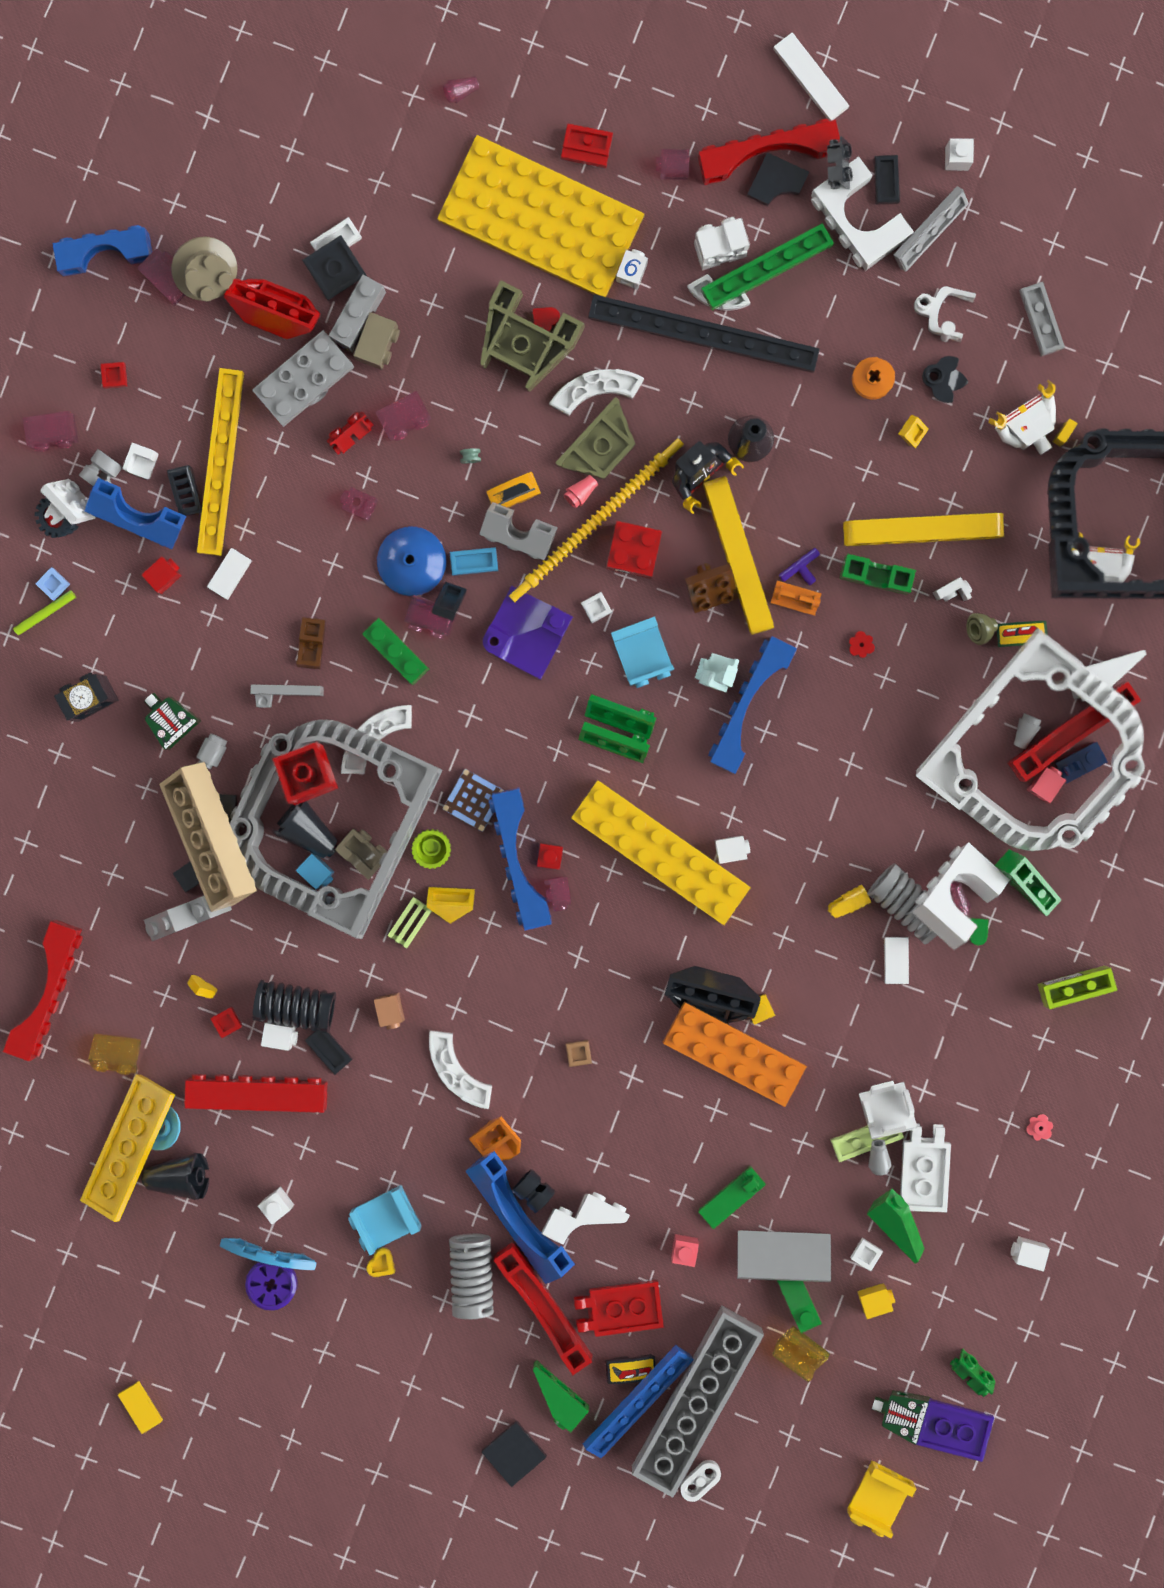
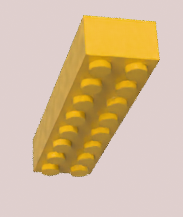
M598 780L571 818L723 925H725L751 888Z

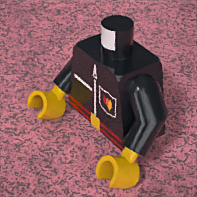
M698 441L675 463V474L672 483L681 499L684 500L683 507L692 514H694L692 511L694 504L699 508L702 505L698 500L691 497V494L724 465L723 463H726V468L734 476L737 475L734 472L736 466L740 465L744 468L743 464L737 458L732 457L718 442H710L704 445L701 441Z

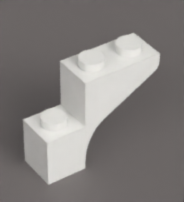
M593 1192L592 1195L586 1194L575 1218L571 1217L573 1212L561 1206L559 1210L553 1208L541 1234L564 1245L569 1234L581 1225L625 1223L630 1215L625 1213V1207L615 1202L611 1206L604 1202L606 1199L604 1196Z

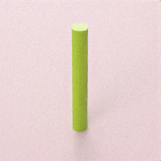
M72 590L68 591L15 626L13 630L19 636L75 599V594Z

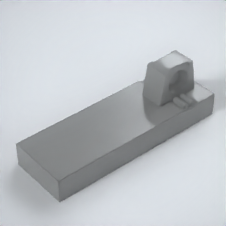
M251 685V694L255 695L256 707L271 708L273 695L323 696L324 687Z

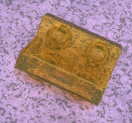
M94 1034L88 1058L91 1068L99 1072L111 1070L122 1075L136 1074L138 1070L136 1063L141 1040Z
M792 1326L778 1339L772 1355L805 1381L810 1382L814 1372L828 1360L830 1353L807 1335L800 1333V1330L795 1326Z

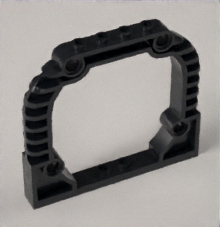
M1106 428L1089 431L1077 446L1061 456L1054 465L1048 479L1047 494L1051 539L1048 544L1051 598L1164 599V580L1162 579L1152 582H1143L1141 579H1134L1129 582H1105L1104 572L1097 568L1088 557L1090 544L1086 539L1078 535L1075 500L1076 474L1080 468L1097 467L1105 458L1164 459V432L1153 429L1109 431ZM1087 443L1092 444L1095 449L1090 448ZM1071 549H1076L1079 555H1075Z

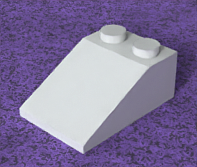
M1142 650L1086 666V668L1112 687L1146 655V652ZM1071 689L1074 699L1081 698L1082 702L1086 701Z

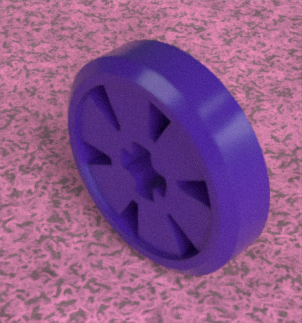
M257 1262L246 1277V1293L251 1302L261 1309L277 1310L283 1308L292 1300L297 1289L295 1271L292 1268ZM270 1279H274V1284H277V1287L274 1286L272 1289H269V1284H266L265 1282H269Z

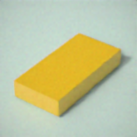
M139 1381L118 1394L141 1434L163 1421Z

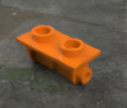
M777 581L771 603L815 616L822 593Z

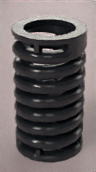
M261 979L254 999L253 1021L263 1022L266 1019L267 1023L270 1024L275 1022L277 1025L284 1024L287 1027L292 1025L294 1028L301 1026L305 1030L310 1028L312 1031L320 1030L323 1033H329L335 1010L336 992L327 993L326 990L320 992L318 989H313L308 1010L311 989L306 987L303 990L299 1010L302 994L301 986H296L293 994L292 984H288L285 989V985L279 983L276 989L274 981L266 983ZM318 999H319V1011H318V1014H317V1016H316L317 1004H318Z

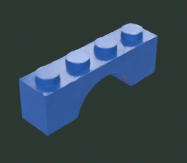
M135 225L128 227V230L125 231L112 229L105 231V234L97 236L90 233L82 235L80 239L62 238L59 242L52 243L57 271L62 276L86 273L87 266L92 257L105 250H114L122 253L130 264L154 261L149 232L144 227Z
M100 478L97 479L91 490L84 510L94 517L101 518L117 527L124 528L169 549H173L186 519L185 515L166 507L155 513L137 511L126 503L121 493V487Z

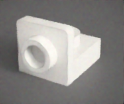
M960 577L934 591L933 595L936 600L943 598L946 602L957 595L956 590H958L962 599L966 601L972 598L970 594L972 589L966 580L963 581Z

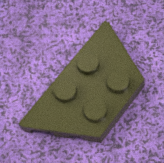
M617 397L609 403L556 461L555 464L558 467L605 479L633 449L635 442Z

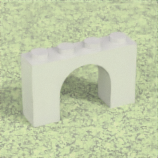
M857 157L849 163V167L852 168L853 172L850 189L845 188L842 184L839 189H831L827 179L813 190L811 202L817 211L821 210L826 216L825 221L829 228L835 229L840 235L838 238L843 247L851 250L853 253L852 258L856 265L863 267L866 271L906 242L914 231L901 214H898L879 229L869 232L860 231L847 221L844 213L845 201L869 183L872 178L870 171L862 160Z
M969 842L961 848L957 846L950 853V861H946L938 869L939 876H935L927 884L928 891L926 893L923 892L916 899L915 903L917 906L912 911L914 915L953 950L966 943L977 926L954 905L950 895L951 882L958 881L966 884L988 903L999 896L1010 881L1007 876Z

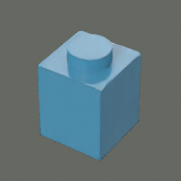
M313 853L296 870L316 890L320 887L328 886L333 881L331 876L334 871L319 856Z

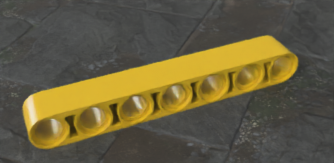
M726 476L704 482L705 494L727 562L732 568L736 590L750 633L754 635L773 629V620Z
M1003 513L843 522L844 546L1003 538Z

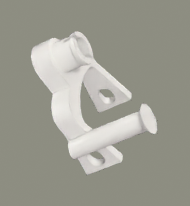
M946 286L939 290L936 298L928 294H921L916 298L914 310L917 314L929 318L928 329L931 333L940 335L943 342H947L949 339L961 342L963 334L954 332L955 325L953 322L946 321L942 324L941 328L938 326L939 309L947 296L952 295L973 303L976 296L975 293ZM921 302H926L927 305L923 306Z

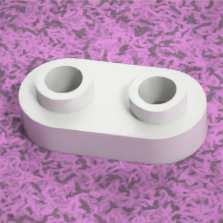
M706 1460L688 1474L680 1485L683 1498L690 1502L697 1501L715 1486L721 1478L719 1465L712 1460ZM710 1468L713 1472L708 1475L705 1473V1470ZM690 1484H694L696 1488L694 1490L688 1489V1486Z

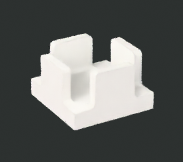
M893 1081L871 1086L870 1091L859 1093L872 1140L917 1128L914 1107L909 1090H906L904 1082L894 1084Z

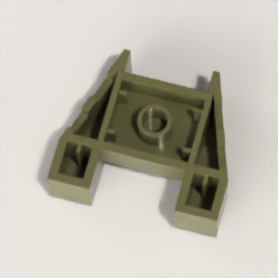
M500 280L489 304L480 364L486 369L491 358H494L529 376L530 378L525 388L528 392H531L575 348L585 326L583 322L563 312L553 333L514 314L523 297V293L521 290Z

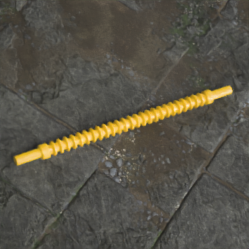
M677 438L662 453H657L654 456V461H649V466L645 465L644 470H639L640 474H635V479H630L629 484L625 483L626 487L624 489L620 488V493L616 492L615 497H610L611 501H606V506H601L600 511L596 510L597 514L595 516L591 515V520L587 519L586 524H581V529H576L577 533H572L571 538L567 537L566 543L562 542V547L558 546L556 552L552 551L553 555H548L547 561L543 560L542 565L538 564L537 570L533 569L532 574L529 573L525 576V581L509 595L511 600L515 603L531 587L535 588L539 584L538 581L543 580L544 575L548 576L549 570L553 571V566L557 567L559 561L563 562L562 558H567L568 552L572 553L573 548L577 549L578 543L582 544V539L586 540L588 534L592 535V530H597V525H602L601 521L606 522V517H611V512L615 513L617 507L621 508L620 504H625V499L631 498L630 494H635L636 489L640 490V485H645L646 480L650 481L649 477L655 476L654 472H659L660 467L664 468L668 464L667 460L684 445L683 442Z

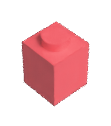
M1046 767L1036 775L1027 791L1043 802L1051 803L1066 780L1061 777L1063 773L1055 767Z
M675 1234L671 1254L672 1263L695 1267L699 1247L698 1238Z

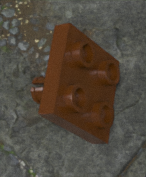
M703 563L705 571L702 565H699L696 569L697 575L685 578L694 613L706 611L712 607L738 599L734 576L729 563L711 569L710 564Z

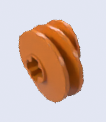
M878 357L866 358L860 361L853 371L851 378L853 388L857 394L865 399H880L892 389L895 382V371L892 365ZM873 374H875L877 378L876 381L872 383L869 381V379Z

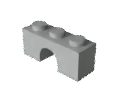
M362 275L329 334L334 343L353 353L360 340L369 313L372 311L376 312L386 294L383 285Z
M492 502L487 510L479 535L484 536L491 542L502 543L511 550L527 553L534 559L545 560L558 527L536 519L529 531H519L512 523L514 510Z

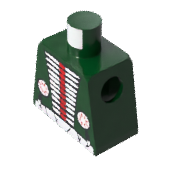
M153 693L144 701L152 710L145 717V721L164 750H170L202 721L173 697H167L162 702Z
M893 1390L889 1401L876 1396L872 1410L885 1414L882 1422L884 1428L916 1445L930 1397Z

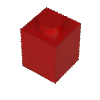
M162 556L142 574L143 578L160 594H163L182 575L178 572L180 567L172 558L167 560Z

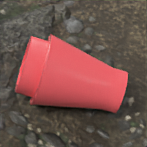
M588 475L583 480L566 489L567 492L564 493V498L573 508L582 506L592 491L598 486V483L591 475Z

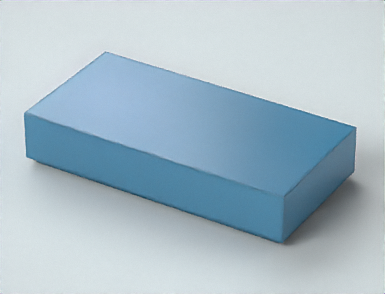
M496 547L450 552L452 576L498 571Z

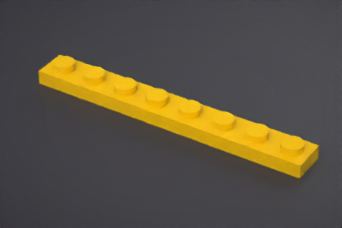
M219 368L197 553L222 556L244 372L240 370Z

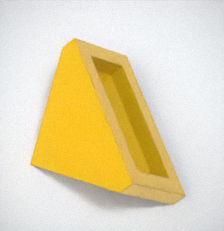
M429 887L427 908L451 924L473 910L475 889Z

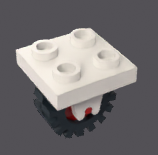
M66 479L47 483L41 488L40 491L46 497L39 501L41 504L36 506V509L39 511L35 512V516H39V520L35 521L36 524L41 523L42 526L39 529L40 531L46 530L45 535H51L52 538L70 535L78 529L76 524L96 518L84 511L89 498L82 494L75 482Z

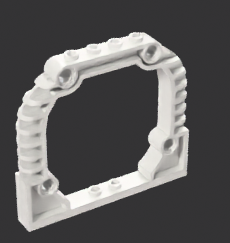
M1037 628L916 770V776L957 809H962L992 834L1014 848L1037 851L1049 850L1061 845L1064 848L1071 849L1079 845L1082 840H1088L1098 822L1102 824L1110 814L1108 811L1114 805L1118 806L1124 800L1125 792L1129 788H1135L1140 782V776L1144 771V763L1140 755L1143 747V728L1138 713L1127 699ZM1059 671L1064 673L1065 677L1061 681H1054L1051 678L1052 674ZM1014 675L1022 681L1030 679L1046 680L1049 687L1054 690H1063L1069 687L1108 717L1118 728L1122 738L1121 745L1112 755L1111 764L1113 771L1074 814L1065 813L1059 815L1047 827L1031 826L1015 819L977 789V776L974 771L964 769L961 747L957 744L972 724L976 726L984 717L983 711L988 706L992 708L1000 698L998 694ZM1129 760L1138 762L1137 766L1132 769L1126 768L1125 764ZM962 779H969L972 781V784L969 787H963L959 782ZM1067 830L1075 832L1072 838H1065L1062 834Z

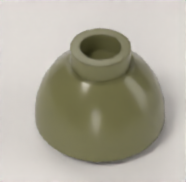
M973 613L968 617L966 624L968 636L976 645H983L997 631L998 623L994 618H990L985 614Z

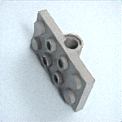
M322 330L252 391L284 427L309 405L312 406L319 402L328 393V389L351 371L354 365L326 332Z

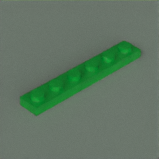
M822 223L702 287L701 293L711 310H714L832 247L834 242Z

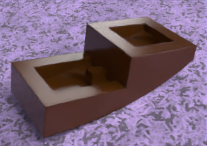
M302 617L297 667L320 669L325 635V620Z

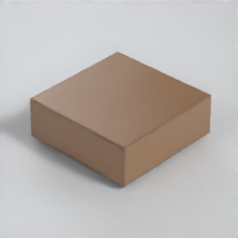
M589 1040L566 1043L569 1067L592 1064Z

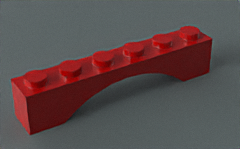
M821 119L815 125L806 126V124H800L793 127V130L785 132L783 129H779L763 137L761 135L750 136L746 141L742 142L731 140L726 142L725 146H706L698 154L703 183L708 185L726 181L745 161L769 151H796L807 154L815 159L827 157L829 141L839 140L840 143L836 120Z
M1122 682L1113 688L1127 699L1132 706L1142 701L1129 682ZM1090 704L1007 763L1017 778L1022 782H1026L1072 746L1111 720Z
M59 920L50 921L43 940L48 964V976L44 994L33 1013L24 1022L10 1031L3 1050L4 1053L26 1061H31L41 1054L43 1044H41L42 1038L48 1034L51 1027V1022H49L50 1016L58 1008L59 1001L57 997L59 992H63L67 983V979H64L67 970H71L75 958L72 957L75 948H79L83 936L80 935L82 929Z
M513 1241L495 1253L494 1262L533 1311L571 1374L575 1375L591 1364V1352L516 1243Z

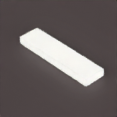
M793 33L774 46L773 50L829 121L834 120L849 108L848 103Z

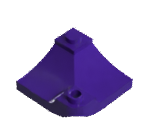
M511 586L493 622L483 637V646L489 653L541 680L573 617L527 593L514 603L509 595L516 588ZM493 637L499 640L496 646L490 644V640Z

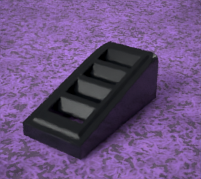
M186 465L167 470L178 513L185 516L202 513L192 467ZM187 475V478L176 480V476ZM185 484H189V485H190L189 488H184V489H180V490H179V488H178V486H181V485H185ZM189 493L193 495V497L181 499V495ZM195 502L196 506L183 509V504Z

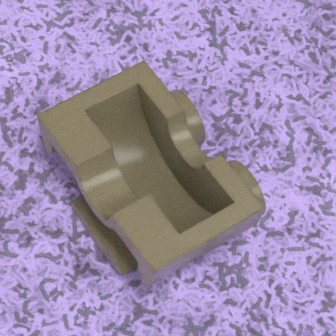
M352 829L335 850L369 880L380 868L379 862L385 852L388 853V851L379 844L376 847L370 841L372 837L363 829L360 832Z

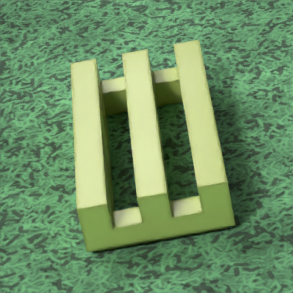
M413 897L388 936L402 944L405 948H408L432 911L427 908V905ZM414 904L418 905L399 936L395 934ZM424 909L426 912L406 941L402 938L420 911Z

